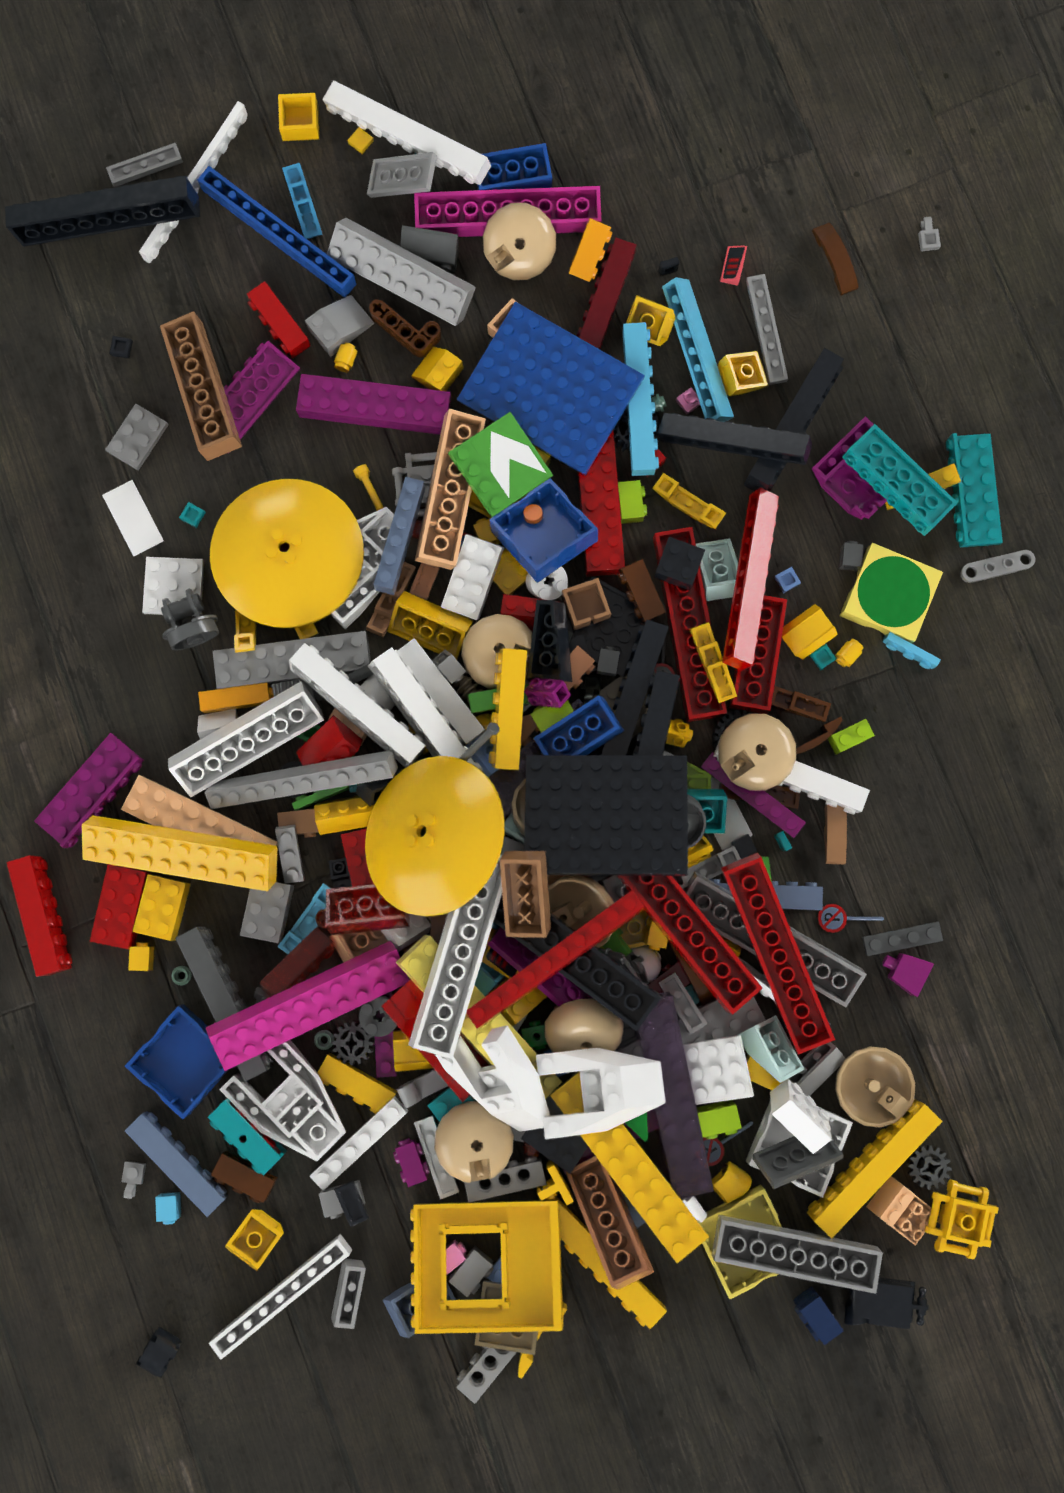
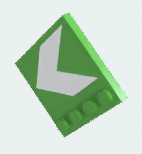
M511 412L448 453L491 518L554 476Z

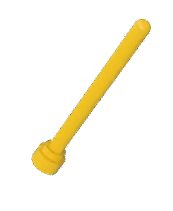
M363 464L356 467L353 472L356 478L363 482L376 510L384 508L369 479L370 471L367 465Z

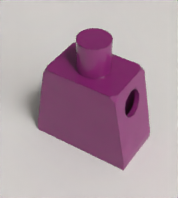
M899 953L896 959L886 955L882 962L883 966L891 969L888 978L914 997L919 996L934 965L931 962L903 953Z

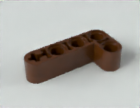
M373 300L369 305L373 321L417 357H425L441 339L440 326L435 321L427 322L418 331L382 300ZM390 321H396V324L389 325L388 323ZM429 331H437L434 335L428 334ZM405 332L411 333L408 337L402 336ZM418 344H424V345H425V346H424L423 348H421V349L416 348V346H417Z

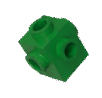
M540 1020L528 1022L529 1025L521 1028L523 1039L531 1048L534 1047V1050L546 1048L545 1022L540 1023ZM539 1033L540 1036L536 1037L534 1036V1034Z

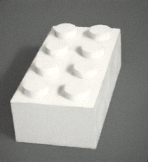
M466 534L441 608L474 620L480 619L504 547Z

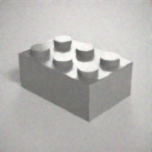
M276 882L269 891L250 889L240 936L280 943L284 936L294 885Z

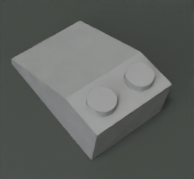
M352 295L319 309L305 320L308 330L330 357L338 352L340 344L350 343L374 324Z

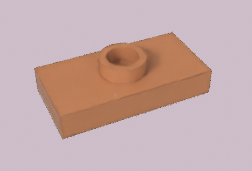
M421 563L409 593L428 600L440 567Z

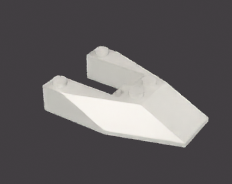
M387 507L357 520L364 543V561L361 575L347 600L331 613L332 617L344 629L350 626L362 614L379 593L375 590L374 581L394 514Z
M508 1025L491 1029L481 1044L494 1065L481 1067L461 1036L458 1038L452 1059L435 1054L445 1071L491 1115L519 1132L544 1128L543 1117L550 1116L539 1075Z
M289 1040L267 1051L290 1076L266 1100L247 1081L245 1082L239 1073L233 1075L219 1090L262 1134L318 1161L346 1133V1130L319 1074L294 1043Z
M602 1048L536 1055L539 1076L580 1072L584 1112L544 1116L545 1139L608 1131L666 1103L660 1061Z

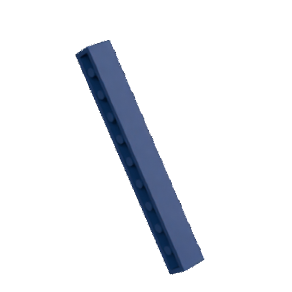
M208 166L197 179L203 192L341 296L347 297L356 286L354 274L213 168Z

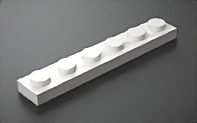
M394 1096L313 1171L309 1177L322 1190L327 1188L408 1112V1109Z

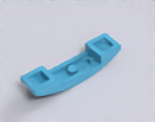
M323 883L295 925L280 942L278 948L294 958L322 922L339 894Z

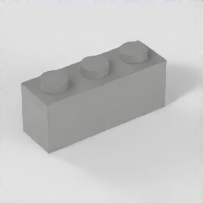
M831 1042L812 1049L801 1060L805 1070L788 1079L792 1083H797L806 1096H810L846 1058Z
M345 1258L342 1261L331 1316L334 1327L354 1329L366 1270L362 1260Z

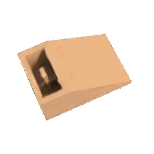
M892 1176L880 1187L866 1206L915 1246L925 1233V1225H928L931 1212L929 1205Z

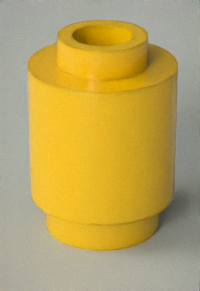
M350 343L340 344L334 360V367L337 370L348 373L349 369H352L357 355L354 345Z
M855 639L847 641L835 654L836 662L842 667H850L862 654L863 646Z

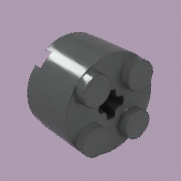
M382 995L362 1005L359 1021L367 1034L382 1037L390 1034L397 1027L381 1007L391 997ZM378 1011L385 1014L382 1021L380 1018H376Z

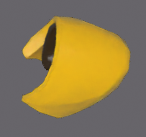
M729 1161L708 1183L721 1199L728 1204L741 1198L749 1191L752 1179L743 1169Z

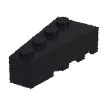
M537 600L527 677L572 682L566 604L553 600Z

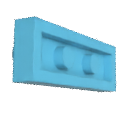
M891 632L885 635L882 641L890 650L900 651L905 658L920 662L919 665L926 669L937 667L941 660Z

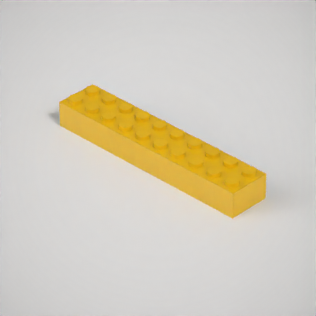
M95 815L82 823L83 860L262 891H269L276 883L277 846Z
M579 1071L550 1094L563 1114L584 1112ZM620 1124L608 1131L580 1135L676 1263L680 1262L709 1238L707 1232L624 1124Z

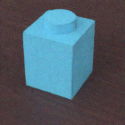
M180 1192L160 1193L155 1197L156 1222H163L164 1225L175 1223L181 1217Z

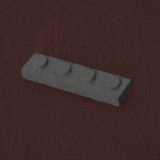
M932 922L863 936L862 941L866 956L940 942L943 941L939 922Z

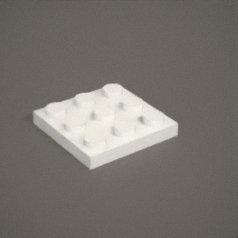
M146 557L142 613L163 615L161 607H163L162 599L168 598L171 603L180 601L182 598L187 597L186 590L189 588L194 594H199L202 600L204 560Z
M741 1035L682 1045L694 1105L754 1096Z

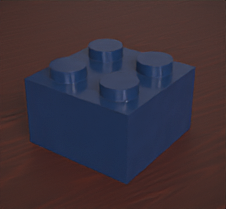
M812 1286L793 1299L796 1304L794 1310L802 1322L806 1324L805 1326L816 1342L821 1340L823 1345H826L844 1331Z

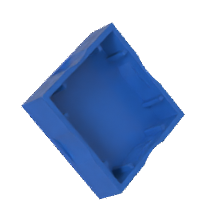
M551 478L530 491L520 501L511 504L489 519L491 532L537 583L598 541V528L581 510L569 501L567 495ZM531 504L540 506L543 512L542 520L536 524L527 523L523 513L525 507Z
M184 1004L177 1006L161 1024L153 1038L144 1044L125 1065L144 1085L154 1090L161 1100L182 1119H185L192 1113L229 1071V1069L224 1071L206 1031L208 1026Z

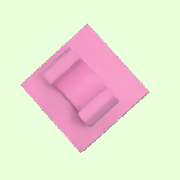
M689 388L676 398V402L686 414L700 406L698 396L692 388Z

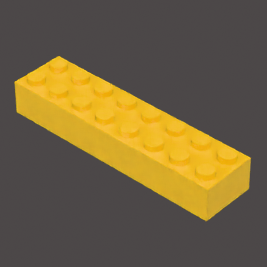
M914 1099L912 1106L904 1116L886 1129L880 1130L876 1135L877 1139L872 1144H867L863 1148L861 1156L859 1158L855 1157L849 1163L850 1167L836 1177V1182L832 1186L827 1187L823 1198L821 1197L818 1201L815 1200L809 1205L807 1214L832 1239L941 1124L942 1120L924 1103Z

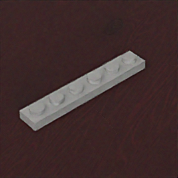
M762 274L747 277L746 284L768 383L772 385L787 382L788 375L766 276Z

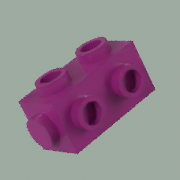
M534 678L524 690L528 701L533 706L561 708L571 696L563 680Z
M410 1138L400 1140L393 1155L396 1163L401 1165L402 1171H400L403 1183L407 1182L408 1187L426 1181L430 1169L427 1162L422 1160L421 1155L424 1153L421 1144L417 1143L415 1139L410 1140Z

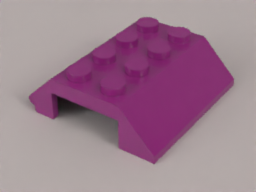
M864 417L812 468L821 488L848 514L861 520L864 517L869 519L878 510L876 506L881 507L887 502L881 494L877 493L842 458L847 450L874 425L867 417Z

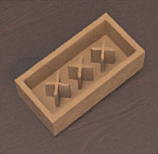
M505 851L500 858L506 937L546 938L551 929L546 851Z

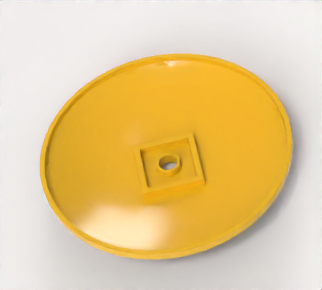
M299 479L272 480L252 487L242 493L221 515L214 529L210 545L212 574L217 587L228 603L243 616L254 622L279 628L305 626L325 618L338 609L357 585L364 561L363 537L359 524L350 508L336 494L323 486ZM284 543L290 545L289 550L286 552L279 550L280 546Z
M435 756L425 758L399 772L378 797L369 818L365 838L368 870L375 887L385 900L401 911L418 916L446 914L470 901L489 880L501 854L504 840V813L498 792L490 779L479 768L456 757ZM426 827V834L421 837V830Z

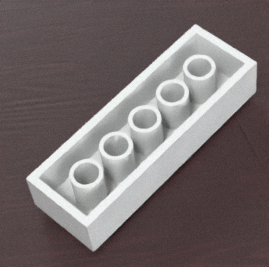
M415 638L398 650L403 657L402 662L404 665L409 666L415 674L413 676L417 683H422L426 689L425 694L429 699L432 698L437 704V711L448 719L449 724L447 725L451 730H455L458 733L462 746L467 745L485 732V729Z

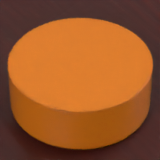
M531 504L525 507L523 513L527 523L536 524L542 520L543 512L540 506Z

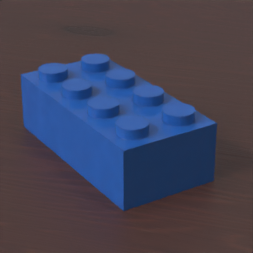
M546 143L482 154L488 158L491 167L481 185L477 184L478 190L552 188V173Z
M598 695L534 737V740L543 755H588L622 733L624 729L605 698Z

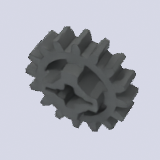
M353 1021L351 1026L349 1023H344L345 1028L338 1027L340 1033L333 1034L337 1039L331 1042V1044L336 1045V1048L332 1051L339 1053L336 1057L337 1059L344 1058V1064L349 1060L350 1065H354L355 1061L361 1064L362 1058L369 1059L367 1053H373L370 1046L375 1045V1042H372L370 1039L374 1036L367 1034L361 1024L357 1026L356 1021ZM348 1032V1036L345 1039H342L344 1034ZM359 1032L363 1034L365 1040L359 1036ZM354 1040L357 1042V1045H350V1041ZM342 1047L348 1051V1054L343 1051ZM362 1047H365L364 1051L357 1056L358 1051Z
M927 1144L925 1149L924 1146L920 1145V1151L915 1150L913 1152L915 1155L908 1157L911 1163H906V1166L910 1167L911 1170L907 1173L913 1176L911 1180L915 1183L918 1182V1186L921 1188L925 1185L930 1190L931 1185L938 1189L939 1182L943 1185L945 1184L944 1177L950 1178L946 1172L952 1170L951 1167L947 1166L951 1161L948 1158H944L946 1153L944 1151L940 1152V1148L937 1146L932 1148V1145ZM929 1154L936 1155L938 1159H932L931 1156H929ZM928 1163L932 1164L931 1166H929V1171L926 1169L928 1168ZM926 1174L929 1180L922 1179L919 1175Z

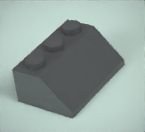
M402 225L400 247L447 272H456L459 257L458 234Z

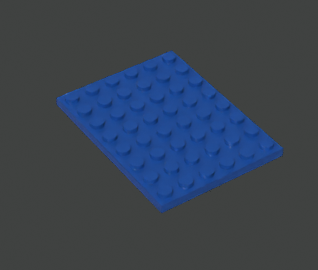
M515 302L459 394L457 401L493 422L511 412L535 447L586 475L644 380L645 375Z

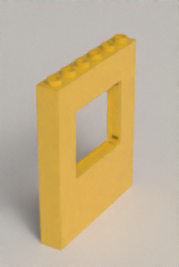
M559 1200L413 1205V1209L410 1211V1219L414 1221V1230H411L410 1234L411 1242H414V1251H411V1264H414V1272L411 1273V1285H414V1293L411 1295V1306H414L415 1315H412L411 1326L415 1328V1334L563 1330ZM501 1233L502 1299L447 1300L446 1234Z

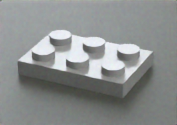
M135 404L105 450L139 471L169 424L138 404Z

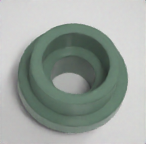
M657 393L655 397H652L653 402H655L656 412H663L666 402L664 396H659V393Z
M178 966L172 971L171 976L175 984L185 985L191 980L192 974L188 967ZM180 972H184V973H185V978H184V979H180V977H179V973H180Z
M321 1030L315 1035L314 1042L319 1049L327 1050L333 1045L331 1042L334 1041V1036L330 1031ZM322 1036L328 1038L327 1043L321 1041Z

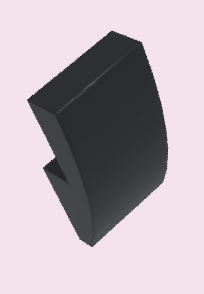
M346 858L328 861L333 888L339 894L336 902L355 898Z

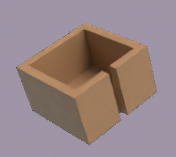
M599 578L562 590V598L564 604H566L574 630L589 626L592 620L595 624L610 618L611 612Z

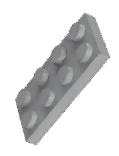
M429 152L373 159L367 195L374 198L430 192L437 155Z

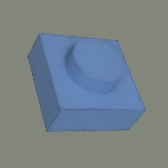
M792 567L774 577L783 593L801 584Z

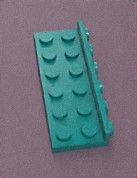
M876 424L857 440L842 457L847 465L852 467L862 479L866 480L877 493L887 500L889 505L893 506L904 519H907L924 536L958 503Z
M952 433L946 440V450L949 451L950 457L948 458V466L954 463L961 479L960 483L951 486L954 493L952 497L958 502L955 505L954 522L957 524L958 530L956 531V541L959 542V548L1000 545L1003 543L991 434L957 436V433Z

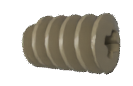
M466 675L459 682L454 683L452 687L458 688L456 693L458 695L463 694L461 696L462 701L467 700L465 705L470 707L468 694L481 692L484 689L477 690L476 688L479 684L472 683V677ZM483 712L476 713L474 716L476 717Z

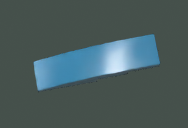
M300 163L283 167L282 169L304 238L310 239L323 235Z

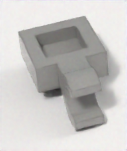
M924 217V221H921L922 231L918 233L921 252L938 250L941 247L939 230L933 229L932 217Z
M125 1161L121 1182L127 1183L124 1198L132 1199V1197H135L137 1184H143L146 1163Z

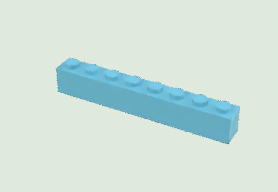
M675 277L663 285L662 288L668 307L674 310L676 318L674 325L705 419L712 418L721 422L728 421L734 418L690 281Z
M646 322L625 323L622 329L624 364L645 375L644 380L627 406L632 476L654 475L656 469L659 468V459L655 457L658 443L657 439H654L653 432H656V420L652 419V414L655 413V402H651V395H654V385L650 384L653 368L652 365H649L651 347H648L647 341H650V329H646Z

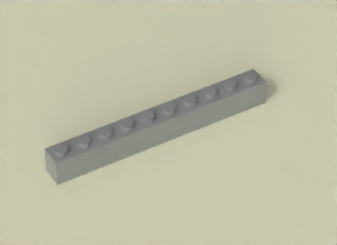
M393 750L220 780L208 787L204 793L210 809L389 779L393 778L398 766Z

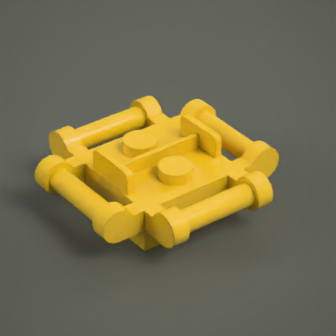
M950 1179L947 1183V1195L934 1191L932 1193L933 1203L928 1225H925L924 1232L938 1236L934 1244L935 1251L942 1253L947 1251L965 1255L969 1259H975L978 1246L991 1247L992 1241L990 1237L995 1213L998 1214L999 1207L987 1204L989 1197L988 1188H977L959 1184L957 1181ZM957 1191L978 1196V1202L956 1197ZM937 1219L938 1223L941 1224L940 1229L936 1228ZM947 1239L966 1243L969 1245L967 1247H962L953 1244H948Z

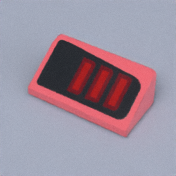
M728 246L720 282L738 286L747 246Z

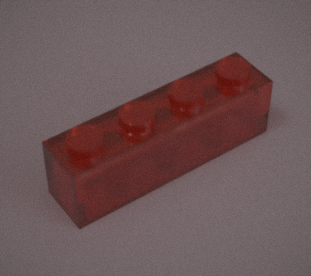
M316 927L259 982L262 990L271 997L305 981L310 973H314L319 968L320 963L324 959L330 958L334 953L333 941Z

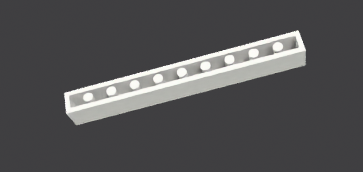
M334 80L322 99L330 113L334 115L337 113L348 122L353 121L364 130L366 128L371 130L377 137H385L393 145H401L409 153L412 151L417 154L433 152L437 155L435 163L437 167H444L451 174L464 177L470 184L476 183L481 185L491 167L486 156Z

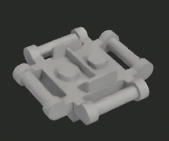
M437 452L412 455L411 453H405L407 468L396 467L392 469V475L395 479L396 507L403 487L402 476L405 475L409 478L424 481L425 493L420 507H426L434 465L412 467V462L435 460ZM425 509L419 510L417 519L424 516Z

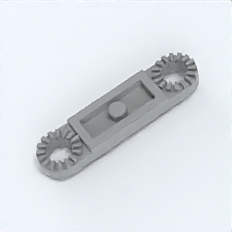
M1022 550L968 563L962 567L960 577L965 582L973 583L1027 570L1034 565L1035 556L1029 550ZM1022 555L1029 557L1027 565L1021 562L1020 557ZM966 569H973L975 576L973 578L968 577Z

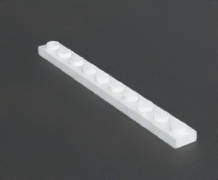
M239 101L188 176V180L197 194L200 188L197 179L208 166L213 169L217 166L218 159L226 152L229 142L236 137L239 127L247 119L248 114L245 106ZM179 220L155 226L139 251L145 261L151 263L158 256L159 249L167 242L170 232L177 227Z

